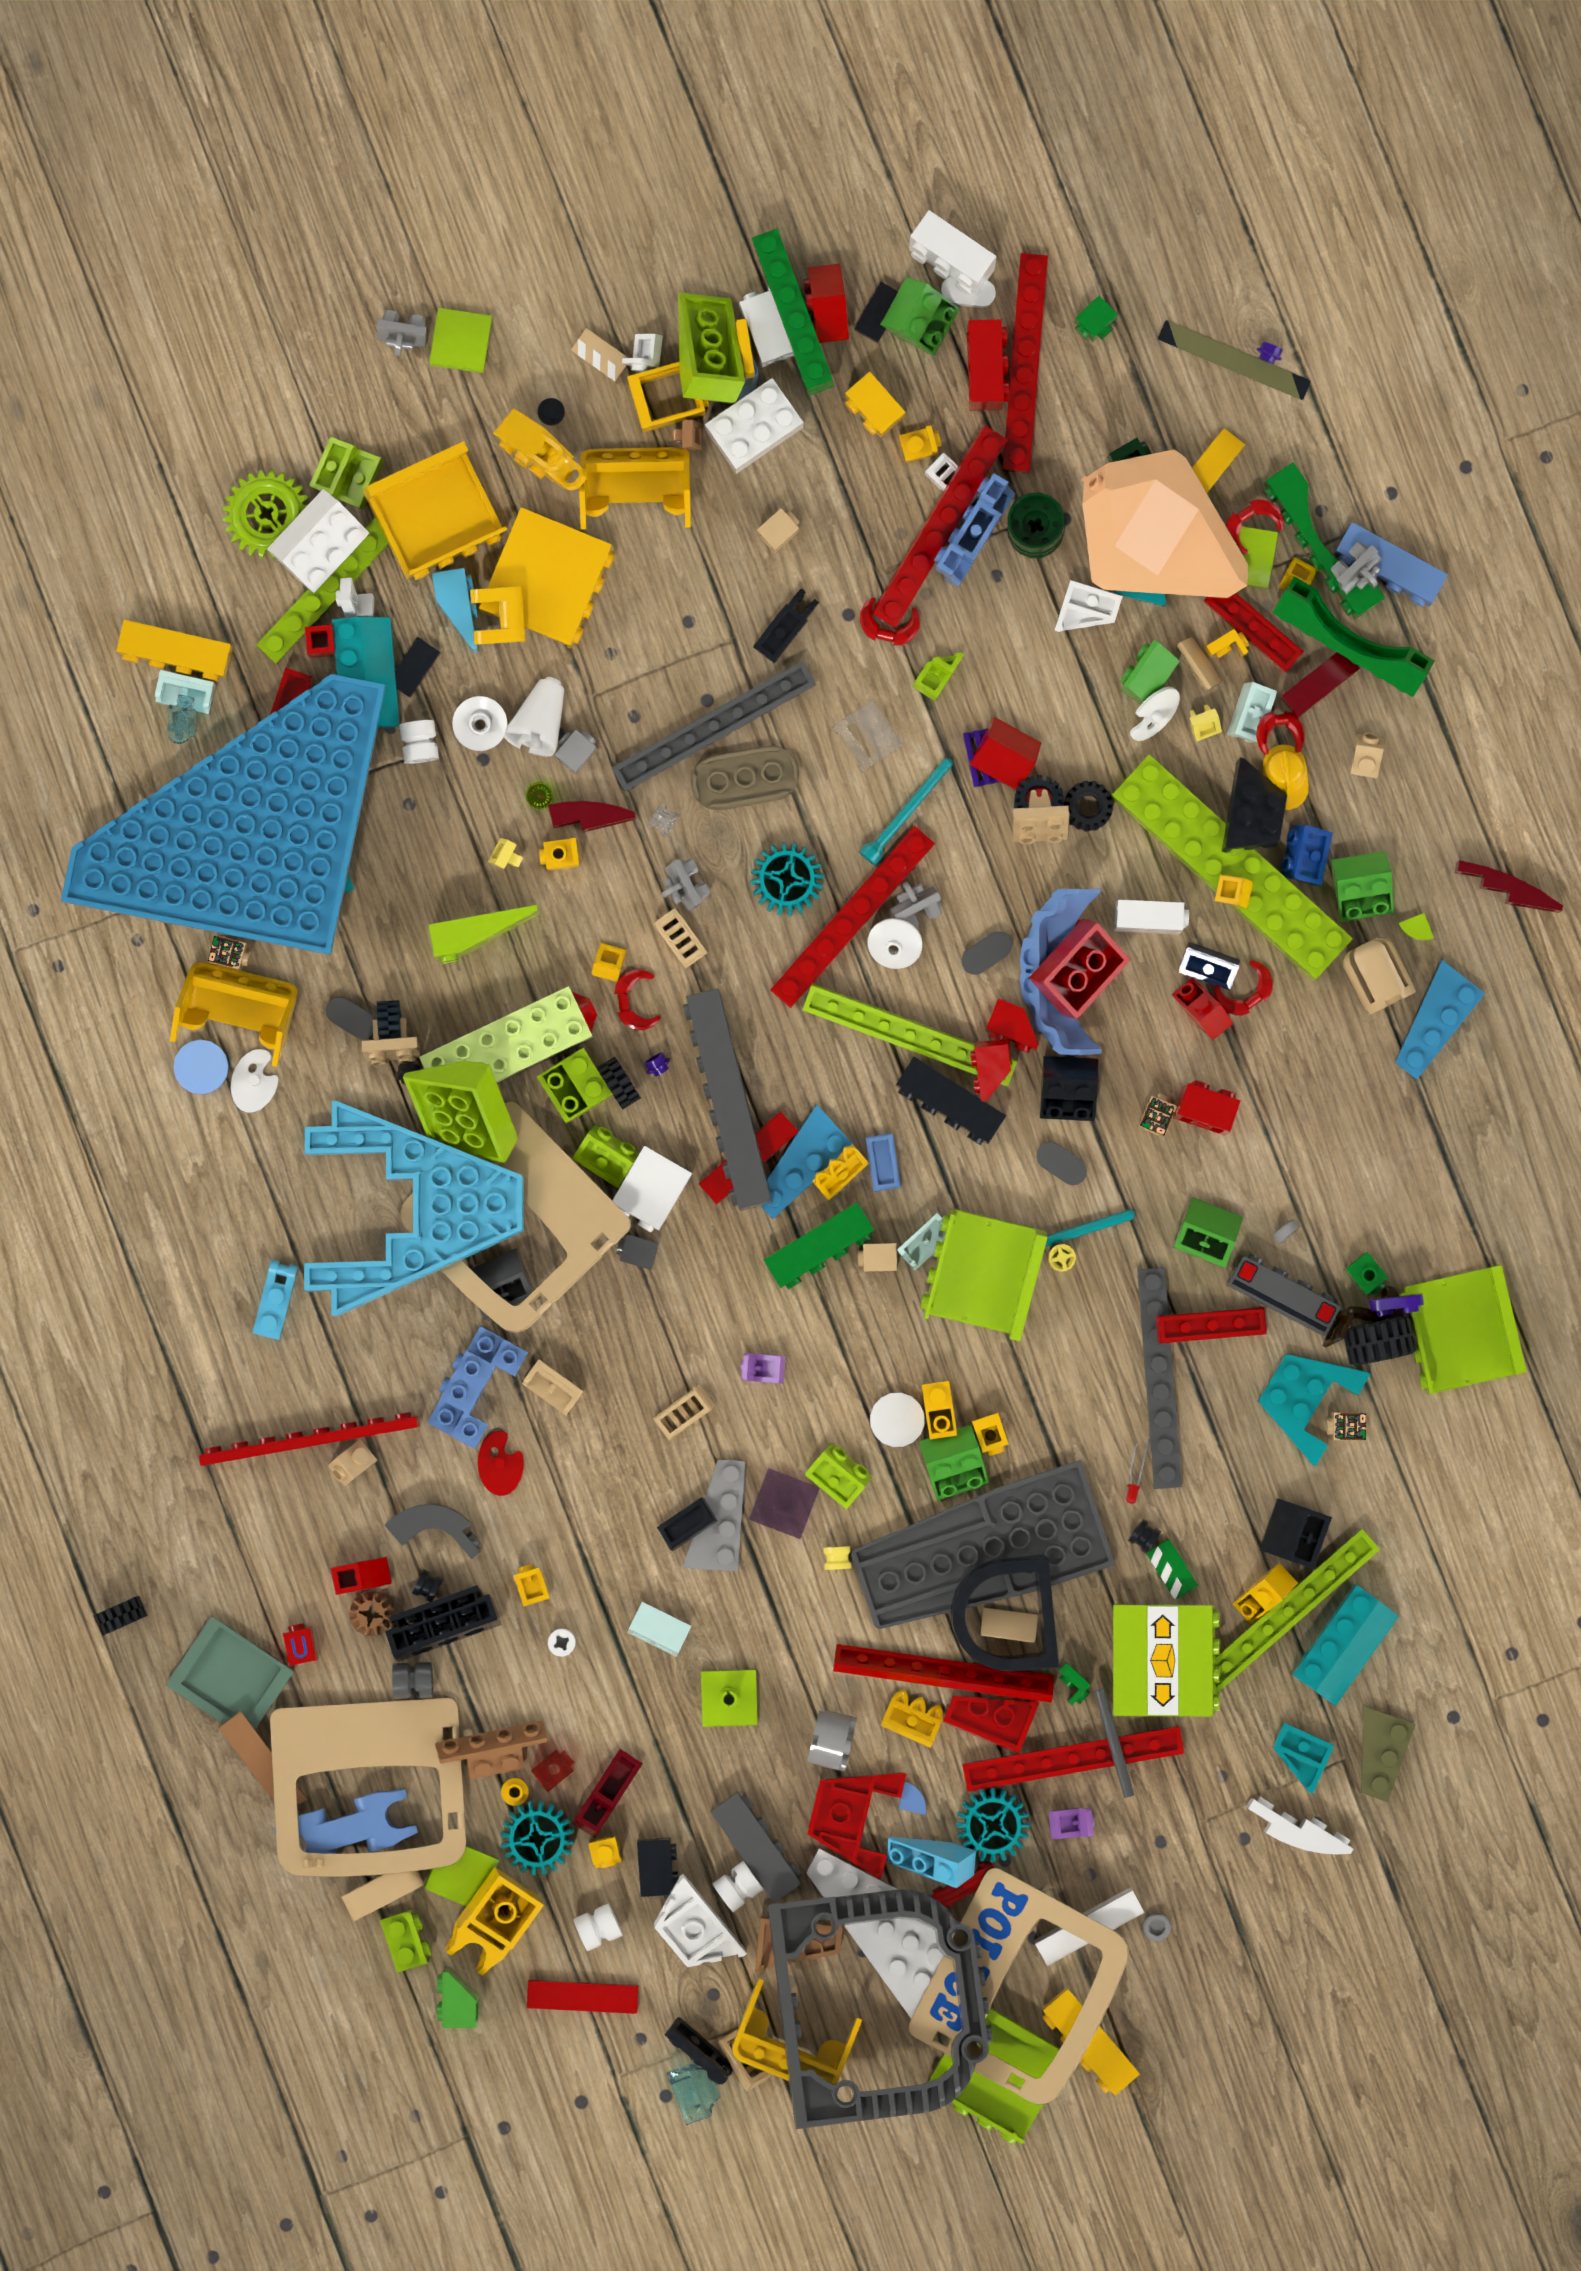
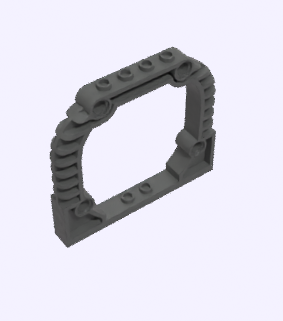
M889 1890L768 1905L795 2130L926 2113L940 2109L956 2099L968 2085L976 2064L982 2062L989 2053L988 2042H993L991 2025H986L985 2014H989L987 1997L982 1998L981 1986H985V1975L983 1969L979 1970L977 1961L978 1958H982L980 1942H975L972 1929L965 1924H957L949 1910L933 1897L913 1890ZM891 1919L916 1920L932 1928L935 1931L939 1951L946 1958L953 1961L962 2031L955 2036L951 2044V2067L939 2078L920 2085L873 2091H859L858 2086L850 2080H842L833 2085L819 2077L813 2070L801 2071L797 2038L801 2037L800 2021H794L793 2010L798 2009L796 1993H791L787 1961L796 1960L813 1939L821 1942L831 1940L836 1935L839 1926ZM819 1920L829 1921L831 1924L829 1934L824 1935L817 1931L816 1924ZM955 1931L964 1932L967 1937L965 1945L958 1946L953 1942L952 1935ZM970 2042H976L981 2047V2054L976 2058L969 2056L967 2053V2045ZM844 2086L852 2090L853 2097L851 2101H840L837 2095L839 2088Z

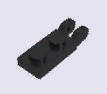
M803 589L796 593L789 604H785L753 646L756 651L773 664L778 661L808 622L807 619L820 603L814 599L807 605L802 615L794 610L797 604L805 597L806 592Z
M678 2017L664 2034L671 2044L686 2053L695 2065L701 2066L707 2071V2077L714 2081L716 2085H723L727 2081L728 2076L732 2074L733 2068L728 2060L720 2054L721 2052L682 2018Z

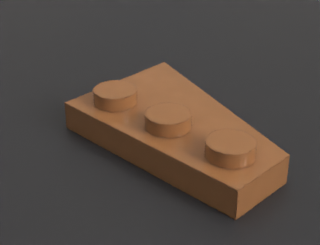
M760 1916L755 1972L775 1966L769 1916ZM818 1921L816 1924L817 1931L824 1935L829 1934L831 1924ZM843 1926L838 1927L836 1935L829 1941L821 1942L813 1939L803 1949L796 1960H788L787 1965L805 1959L812 1960L839 1954Z

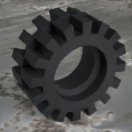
M1083 781L1082 783L1075 784L1068 791L1063 806H1068L1070 825L1075 826L1078 830L1081 829L1084 832H1089L1103 827L1110 819L1113 812V799L1111 798V793L1105 789L1104 785H1100L1096 781ZM1092 796L1098 801L1099 810L1095 815L1087 817L1079 812L1078 801L1082 797Z
M616 1057L597 1067L598 1072L622 1110L641 1099Z
M136 1596L93 1616L103 1636L148 1615L140 1596Z

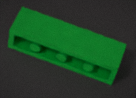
M856 1202L763 1261L779 1287L786 1286L789 1290L802 1282L800 1276L809 1271L812 1276L825 1268L824 1261L831 1257L836 1261L848 1254L847 1247L856 1242L859 1247L872 1239L870 1233L874 1229Z

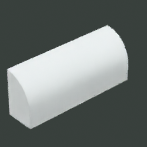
M1129 1887L1082 1914L1114 1930L1140 1916L1144 1911L1133 1890ZM1060 1927L1033 1940L1047 1966L1089 1944Z

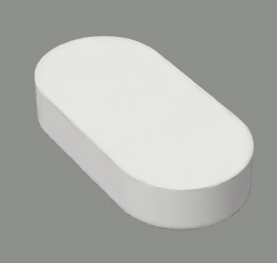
M951 277L947 278L941 287V294L959 306L986 308L994 302L996 295L995 287L988 280L977 295L972 291L970 294H965L956 287L957 281Z

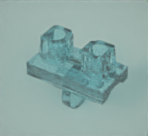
M179 694L176 705L169 704L167 710V735L171 742L182 744L187 742L190 737L196 736V710L193 709L195 698Z

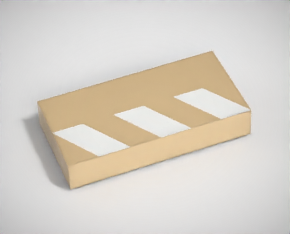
M587 328L571 348L573 354L614 383L628 366L622 364V358H628Z

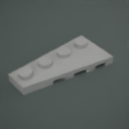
M718 1459L705 1498L718 1521L692 1538L683 1568L738 1571L745 1461Z

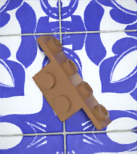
M538 1721L455 1739H447L436 1742L435 1748L441 1764L466 1759L468 1775L471 1780L524 1769L522 1747L548 1742V1736L543 1722Z

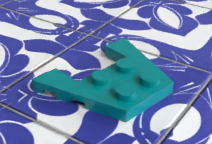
M1285 1354L1258 1399V1403L1285 1432L1307 1460L1316 1466L1328 1444L1304 1431L1325 1393L1334 1381L1355 1395H1359L1371 1374Z

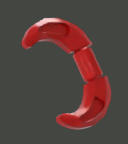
M1263 499L1249 501L1250 505L1236 515L1233 512L1227 519L1225 526L1243 555H1247L1248 550L1241 545L1239 540L1241 523L1252 517L1255 513L1256 515L1271 517L1275 521L1277 529L1279 531L1283 530L1282 514L1272 502Z
M875 598L869 599L863 605L860 612V625L864 634L873 641L877 638L894 642L893 646L904 645L916 636L920 628V617L916 608L911 610L912 617L909 624L898 629L895 633L881 628L878 629L879 625L874 621L871 614L872 606L876 601Z
M1284 711V714L1274 715L1273 712H1269L1260 719L1256 738L1258 746L1264 755L1269 754L1267 738L1275 725H1285L1292 732L1295 738V752H1301L1305 733L1299 718L1296 719L1293 713Z
M1254 960L1249 962V965L1257 971L1259 982L1256 988L1257 992L1245 999L1244 1002L1241 999L1231 1000L1221 992L1220 987L1215 986V999L1221 1004L1226 1013L1243 1016L1249 1014V1009L1262 1000L1267 1001L1273 990V979L1269 970L1263 964Z
M645 970L629 971L615 985L614 994H618L619 1010L621 1011L617 1012L624 1025L634 1030L652 1028L661 1019L660 1016L644 1019L639 1017L633 1010H630L627 993L631 991L634 983L641 979L654 978L652 973Z

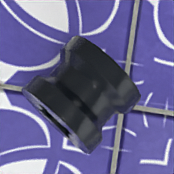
M1142 1519L1127 1541L1132 1544H1138L1141 1551L1146 1554L1161 1534V1531L1157 1528L1152 1529L1148 1522Z
M424 1569L412 1594L416 1596L422 1595L426 1598V1601L432 1602L444 1579L441 1577L435 1578L430 1575L429 1571Z

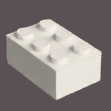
M928 210L910 236L909 251L912 252L911 256L922 264L925 262L929 263L934 267L933 271L944 279L951 277L956 280V287L965 294H970L972 291L977 295L995 270L996 255L930 210Z
M771 378L707 422L705 430L737 474L801 430L804 422L774 379Z
M322 489L267 550L299 582L314 593L367 537L369 532L337 499Z

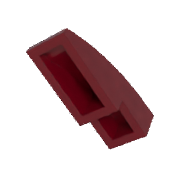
M1336 652L1283 694L1280 699L1298 719L1360 668L1348 658Z
M571 801L548 805L554 829L580 822L584 833L636 820L633 811L601 802Z
M619 1749L572 1824L595 1838L643 1763L622 1749Z

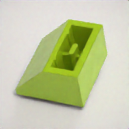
M584 1048L537 1076L565 1123L583 1115L613 1096Z

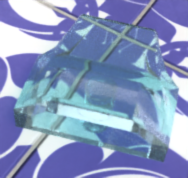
M690 2063L666 2073L685 2125L712 2116V2108L720 2098L716 2083L707 2077V2071Z

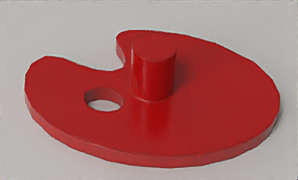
M505 1431L493 1432L485 1438L480 1447L477 1462L479 1476L483 1485L489 1492L497 1496H505L514 1491L522 1478L524 1470V1459L521 1451L511 1455L505 1453V1446L508 1440V1434ZM493 1447L498 1449L496 1457H492L490 1454Z

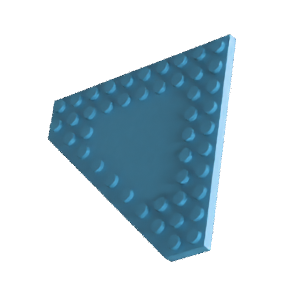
M330 674L322 682L310 690H306L290 701L289 704L277 712L275 711L257 723L256 726L242 733L223 748L194 765L193 768L128 809L126 813L115 820L113 819L84 841L74 845L71 849L61 902L331 955L386 685Z

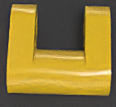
M522 586L470 590L471 604L498 602L500 629L473 631L474 645L526 641Z

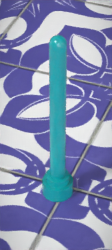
M945 758L879 837L874 842L866 843L861 848L859 853L868 862L876 866L882 859L881 854L884 852L883 848L953 766L951 758Z
M1129 1209L1047 1235L1045 1247L1131 1221L1135 1218L1136 1214L1133 1210Z

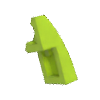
M960 652L942 658L940 656L934 657L932 661L927 662L912 687L936 701L964 654Z

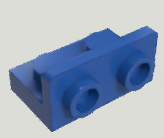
M1292 825L1286 838L1287 847L1285 857L1281 862V874L1286 879L1322 886L1333 832L1308 825Z

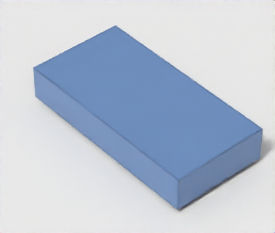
M893 1133L865 1137L873 1192L901 1188Z

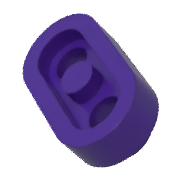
M1413 1294L1369 1300L1371 1312L1376 1311L1377 1316L1393 1314V1309L1402 1308L1403 1313L1419 1311V1306L1424 1305L1423 1294Z

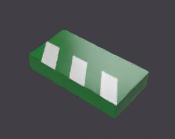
M1170 1539L1165 1540L1146 1553L1174 1600L1198 1586Z

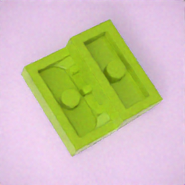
M438 308L430 355V366L484 373L492 315Z
M330 437L309 487L319 492L324 489L335 499L363 510L367 502L363 490L366 486L376 481L385 460L360 450L354 445Z
M1241 527L1239 540L1241 545L1248 550V554L1243 555L1248 564L1247 586L1268 589L1278 532Z
M465 1845V1852L456 1863L430 1870L423 1888L467 1906L494 1867H497L499 1859Z

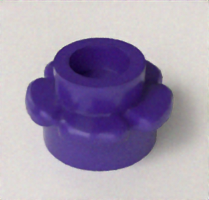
M1263 341L1261 347L1257 348V351L1261 353L1259 358L1268 363L1274 364L1275 360H1282L1280 355L1283 350L1275 345Z
M663 1052L652 1056L644 1063L647 1068L646 1073H653L654 1076L663 1074L669 1069L667 1064L670 1062V1058L667 1059Z

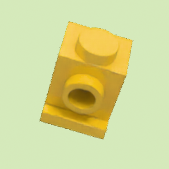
M576 837L543 842L544 848L539 849L540 864L546 865L547 871L580 867ZM556 849L563 850L564 855L562 858L556 859L553 856Z
M998 1413L971 1421L982 1453L988 1452V1455L992 1456L1005 1451L1003 1446L1009 1443ZM988 1430H993L996 1434L995 1439L992 1441L987 1440L985 1437V1433Z
M616 1835L589 1841L588 1845L595 1868H606L622 1862Z

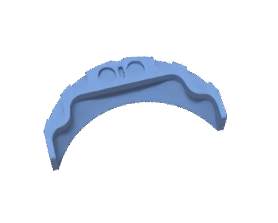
M1100 888L1058 889L1051 894L1052 897L1044 904L1041 910L1034 913L1030 920L1033 924L1028 938L1023 939L1020 954V985L1024 1004L1029 1005L1033 1016L1031 1022L1037 1032H1042L1044 1037L1054 1046L1052 1047L1054 1051L1064 1055L1101 1054V1047L1086 1034L1078 1019L1063 1016L1029 979L1035 970L1074 929L1077 920L1088 904L1100 895Z

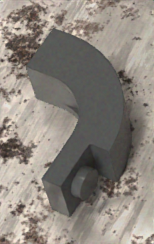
M436 1504L414 1506L398 1513L385 1524V1527L402 1546L423 1530L439 1529L450 1534L471 1559L481 1552L478 1548L481 1543L471 1531L468 1534L464 1532L472 1523L461 1513L446 1506Z

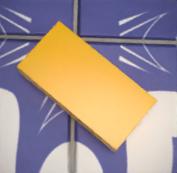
M740 319L735 322L744 377L745 379L754 378L755 371L746 319Z

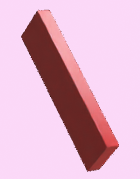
M1237 593L1228 598L1206 597L1203 601L1238 633L1242 632L1253 646L1283 672L1286 673L1304 653L1301 648Z
M781 1111L756 1133L763 1163L799 1132ZM723 1163L699 1183L700 1187L716 1205L729 1194V1190L734 1189L732 1180L725 1177Z
M1265 1307L1156 1316L1158 1344L1267 1334Z
M528 1980L527 2008L637 2014L639 1985Z

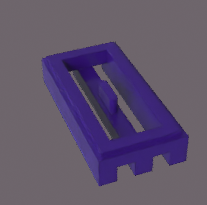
M987 729L963 733L969 763L973 757L970 738H975L976 746L978 747L981 742L980 736H984ZM969 765L974 788L999 783L996 779H989V776L982 773L983 780L978 781L976 769Z

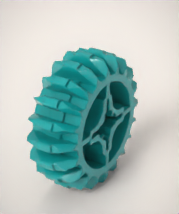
M782 842V851L778 852L777 847L773 844L771 845L772 855H769L765 850L761 852L762 856L766 859L764 862L760 859H755V864L761 867L760 870L751 869V874L758 876V879L750 880V885H759L760 887L753 891V895L763 894L758 903L762 905L768 900L770 902L767 906L768 912H771L775 905L778 906L777 915L779 916L782 915L783 908H788L787 914L792 916L793 907H796L798 913L802 914L803 908L801 904L805 903L808 908H811L813 904L808 898L812 897L818 900L820 897L813 890L823 889L821 883H815L816 880L824 878L823 873L815 874V870L820 869L822 865L821 863L811 864L816 855L813 853L806 858L804 855L807 852V847L805 846L798 853L796 852L797 843L792 844L791 850H786L787 844ZM788 857L785 868L781 871L766 870L775 860ZM796 859L806 866L810 880L804 879L795 873ZM791 866V878L795 879L793 884L790 883V886H787L785 893H783V880L779 879L781 874L784 876V873L788 872V867ZM764 878L779 885L780 893L778 899L774 898L767 891ZM792 888H808L800 898L786 901L788 893Z
M995 1787L990 1789L991 1796H986L985 1790L980 1789L982 1798L977 1800L976 1796L972 1793L970 1798L974 1803L972 1805L965 1801L962 1803V1806L968 1809L967 1813L962 1811L957 1813V1816L965 1818L964 1822H956L957 1828H964L965 1830L959 1832L957 1836L958 1838H968V1840L963 1842L962 1846L967 1848L972 1844L974 1846L972 1850H975L976 1853L978 1850L981 1851L979 1858L981 1861L985 1860L986 1854H990V1861L995 1863V1854L999 1853L1002 1861H1006L1004 1852L1009 1850L1010 1854L1015 1856L1016 1852L1012 1847L1015 1844L1021 1849L1024 1847V1844L1018 1840L1019 1837L1025 1839L1029 1837L1028 1833L1022 1832V1828H1029L1030 1823L1022 1822L1021 1820L1028 1817L1029 1813L1027 1811L1019 1813L1018 1810L1024 1806V1803L1021 1801L1014 1805L1015 1794L1010 1795L1008 1800L1005 1799L1006 1789L1001 1790L1000 1796H996ZM990 1802L1003 1804L993 1814H986L978 1809L983 1804ZM1009 1809L1013 1812L1016 1820L1014 1834L1003 1826V1820ZM972 1815L983 1824V1830L977 1840L973 1838L970 1830ZM983 1816L991 1821L998 1818L1000 1822L997 1824L1001 1825L1000 1829L1005 1833L995 1829L988 1832L986 1828L989 1826L981 1817ZM995 1835L1001 1836L1008 1841L999 1847L983 1846L986 1841Z
M541 1800L539 1801L538 1809H534L533 1801L528 1802V1811H525L524 1807L519 1805L517 1807L520 1812L519 1816L511 1811L509 1816L514 1822L504 1821L503 1823L510 1831H502L500 1833L501 1837L508 1838L509 1840L502 1842L501 1848L510 1847L511 1849L504 1854L505 1858L514 1855L516 1858L512 1861L511 1866L515 1867L520 1861L523 1863L520 1872L524 1873L527 1866L532 1867V1876L536 1875L537 1867H541L542 1875H546L547 1865H550L551 1869L555 1872L557 1870L556 1860L562 1865L566 1863L561 1854L564 1853L570 1856L572 1853L565 1845H574L575 1843L574 1839L566 1838V1835L574 1833L573 1828L565 1829L564 1827L571 1822L570 1818L561 1821L559 1818L563 1815L564 1811L560 1809L556 1815L553 1814L552 1811L555 1807L553 1803L549 1805L548 1810H544V1801ZM537 1815L547 1817L553 1821L558 1830H544L540 1826ZM529 1817L530 1832L525 1836L515 1838L518 1824ZM534 1824L539 1835L547 1836L545 1840L541 1841V1852L536 1841L528 1840L530 1836L534 1835L532 1833L535 1830ZM560 1838L558 1850L554 1855L546 1859L545 1844L548 1841ZM517 1846L532 1847L538 1861L523 1856Z

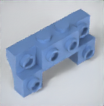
M995 473L990 479L984 478L977 490L981 493L975 506L969 505L962 519L966 520L961 529L955 528L948 539L949 547L947 549L942 547L934 560L938 563L936 571L945 576V581L957 588L1016 494L1009 488L1008 481Z
M480 1326L464 1355L460 1352L452 1365L456 1370L451 1379L446 1377L440 1386L439 1392L443 1394L427 1423L476 1449L489 1425L470 1414L495 1368L498 1367L516 1376L529 1352Z

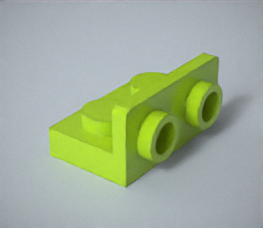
M594 1125L572 1159L616 1188H619L640 1153L630 1143L622 1142L614 1137L607 1128Z
M833 1443L826 1447L805 1472V1475L845 1509L852 1504L872 1479V1476L863 1465L855 1463L848 1457L844 1449L835 1446Z
M412 1909L380 1919L397 1973L429 1963L428 1957L432 1956L428 1941H422L419 1931L423 1930V1925L419 1914L414 1915Z

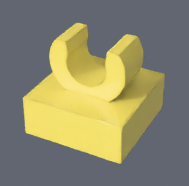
M1204 705L1205 712L1198 715L1195 714L1194 710L1190 711L1191 717L1189 719L1196 742L1222 732L1219 716L1215 708L1211 710L1208 705Z
M500 838L488 862L502 869L506 867L507 863L514 867H519L523 857L513 853L516 847L515 843Z

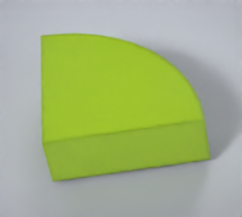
M1424 913L1398 923L1403 933L1413 939L1421 941L1434 939Z

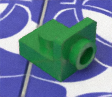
M1065 1661L1058 1669L1062 1673L1059 1678L1070 1689L1074 1685L1078 1688L1067 1701L1071 1705L1075 1702L1081 1704L1091 1693L1088 1690L1091 1685Z

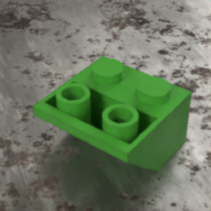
M906 277L881 325L896 337L935 356L960 308L929 284Z
M1155 639L1151 645L1148 643L1143 645L1135 658L1138 664L1135 668L1130 665L1120 680L1124 684L1121 692L1140 705L1154 692L1162 689L1180 662Z
M1385 851L1331 860L1333 886L1340 922L1394 913L1392 871Z
M1192 1197L1172 1248L1218 1267L1225 1268L1244 1217Z
M971 1425L956 1429L957 1436L937 1439L928 1438L919 1441L937 1501L989 1484L980 1449Z
M445 1967L442 1974L437 1976V1993H442V2001L437 2004V2021H442V2028H476L478 2024V1994L451 1967Z

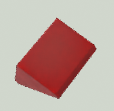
M993 717L969 765L1016 791L1017 786L1020 787L1021 782L1026 779L1035 766L1041 742Z

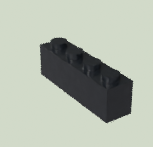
M916 1057L912 1058L895 1085L900 1088L897 1093L909 1101L916 1098L923 1103L921 1106L923 1110L933 1116L938 1112L946 1118L945 1124L956 1131L960 1127L969 1132L967 1138L980 1146L983 1142L989 1144L1006 1117L1005 1114L988 1103L981 1101L980 1098Z

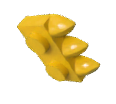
M852 1144L851 1146L844 1147L843 1152L837 1159H831L826 1169L816 1172L815 1179L812 1182L830 1200L869 1163Z
M903 1689L892 1697L880 1726L931 1748L943 1720V1711L940 1705H936L926 1714V1704L923 1697L915 1699L908 1706V1694Z

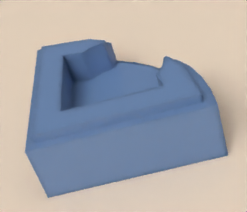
M905 1782L898 1809L925 1815L926 1803L922 1793L911 1783Z

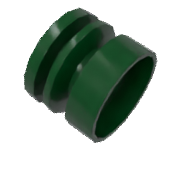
M1040 492L1021 496L1011 506L1007 518V531L1012 547L1020 555L1031 559L1044 558L1053 554L1060 546L1064 536V512L1060 504L1053 497ZM1037 524H1040V531L1037 530L1035 533H1032L1031 526L1035 527Z

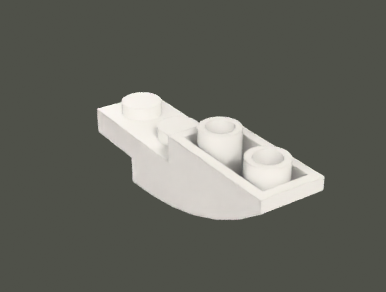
M1262 1797L1258 1801L1251 1798L1246 1806L1249 1810L1269 1822L1264 1829L1265 1833L1286 1844L1323 1854H1351L1353 1848L1348 1845L1351 1840L1338 1832L1334 1836L1325 1831L1327 1825L1315 1817L1311 1821L1304 1818L1298 1827L1295 1825L1298 1821L1286 1812H1283L1280 1816L1272 1811L1275 1805Z

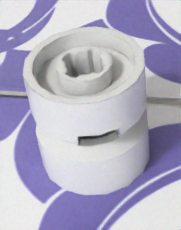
M419 720L399 725L401 741L406 742V745L402 748L405 764L424 763L439 759L438 746L432 742V739L436 736L434 720Z
M744 1860L731 1869L730 1876L724 1874L712 1883L732 1912L745 1904L746 1897L753 1898L764 1890Z
M609 1903L595 1909L593 1916L587 1912L573 1919L587 1951L601 1946L602 1939L604 1938L612 1941L623 1936L621 1927Z

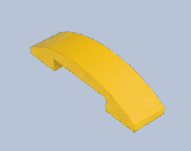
M1225 428L1192 467L1206 493L1210 491L1245 446L1242 441Z

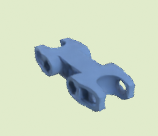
M406 1788L394 1791H377L355 1798L354 1803L357 1812L329 1821L324 1808L300 1814L298 1816V1832L306 1842L305 1852L338 1854L336 1848L366 1840L369 1852H374L394 1846L401 1840L419 1832L417 1824L397 1827L391 1824L387 1818L389 1805L408 1796Z

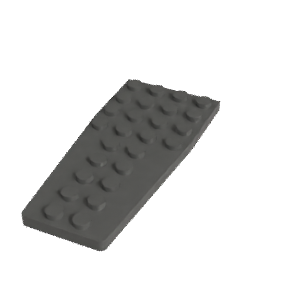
M1081 1460L1003 1485L860 1546L851 1552L874 1626L878 1629L951 1612L953 1596L961 1581L973 1569L992 1560L1044 1554L1048 1557L1051 1586L1116 1565ZM1035 1572L1004 1574L987 1579L973 1591L966 1608L1037 1591Z

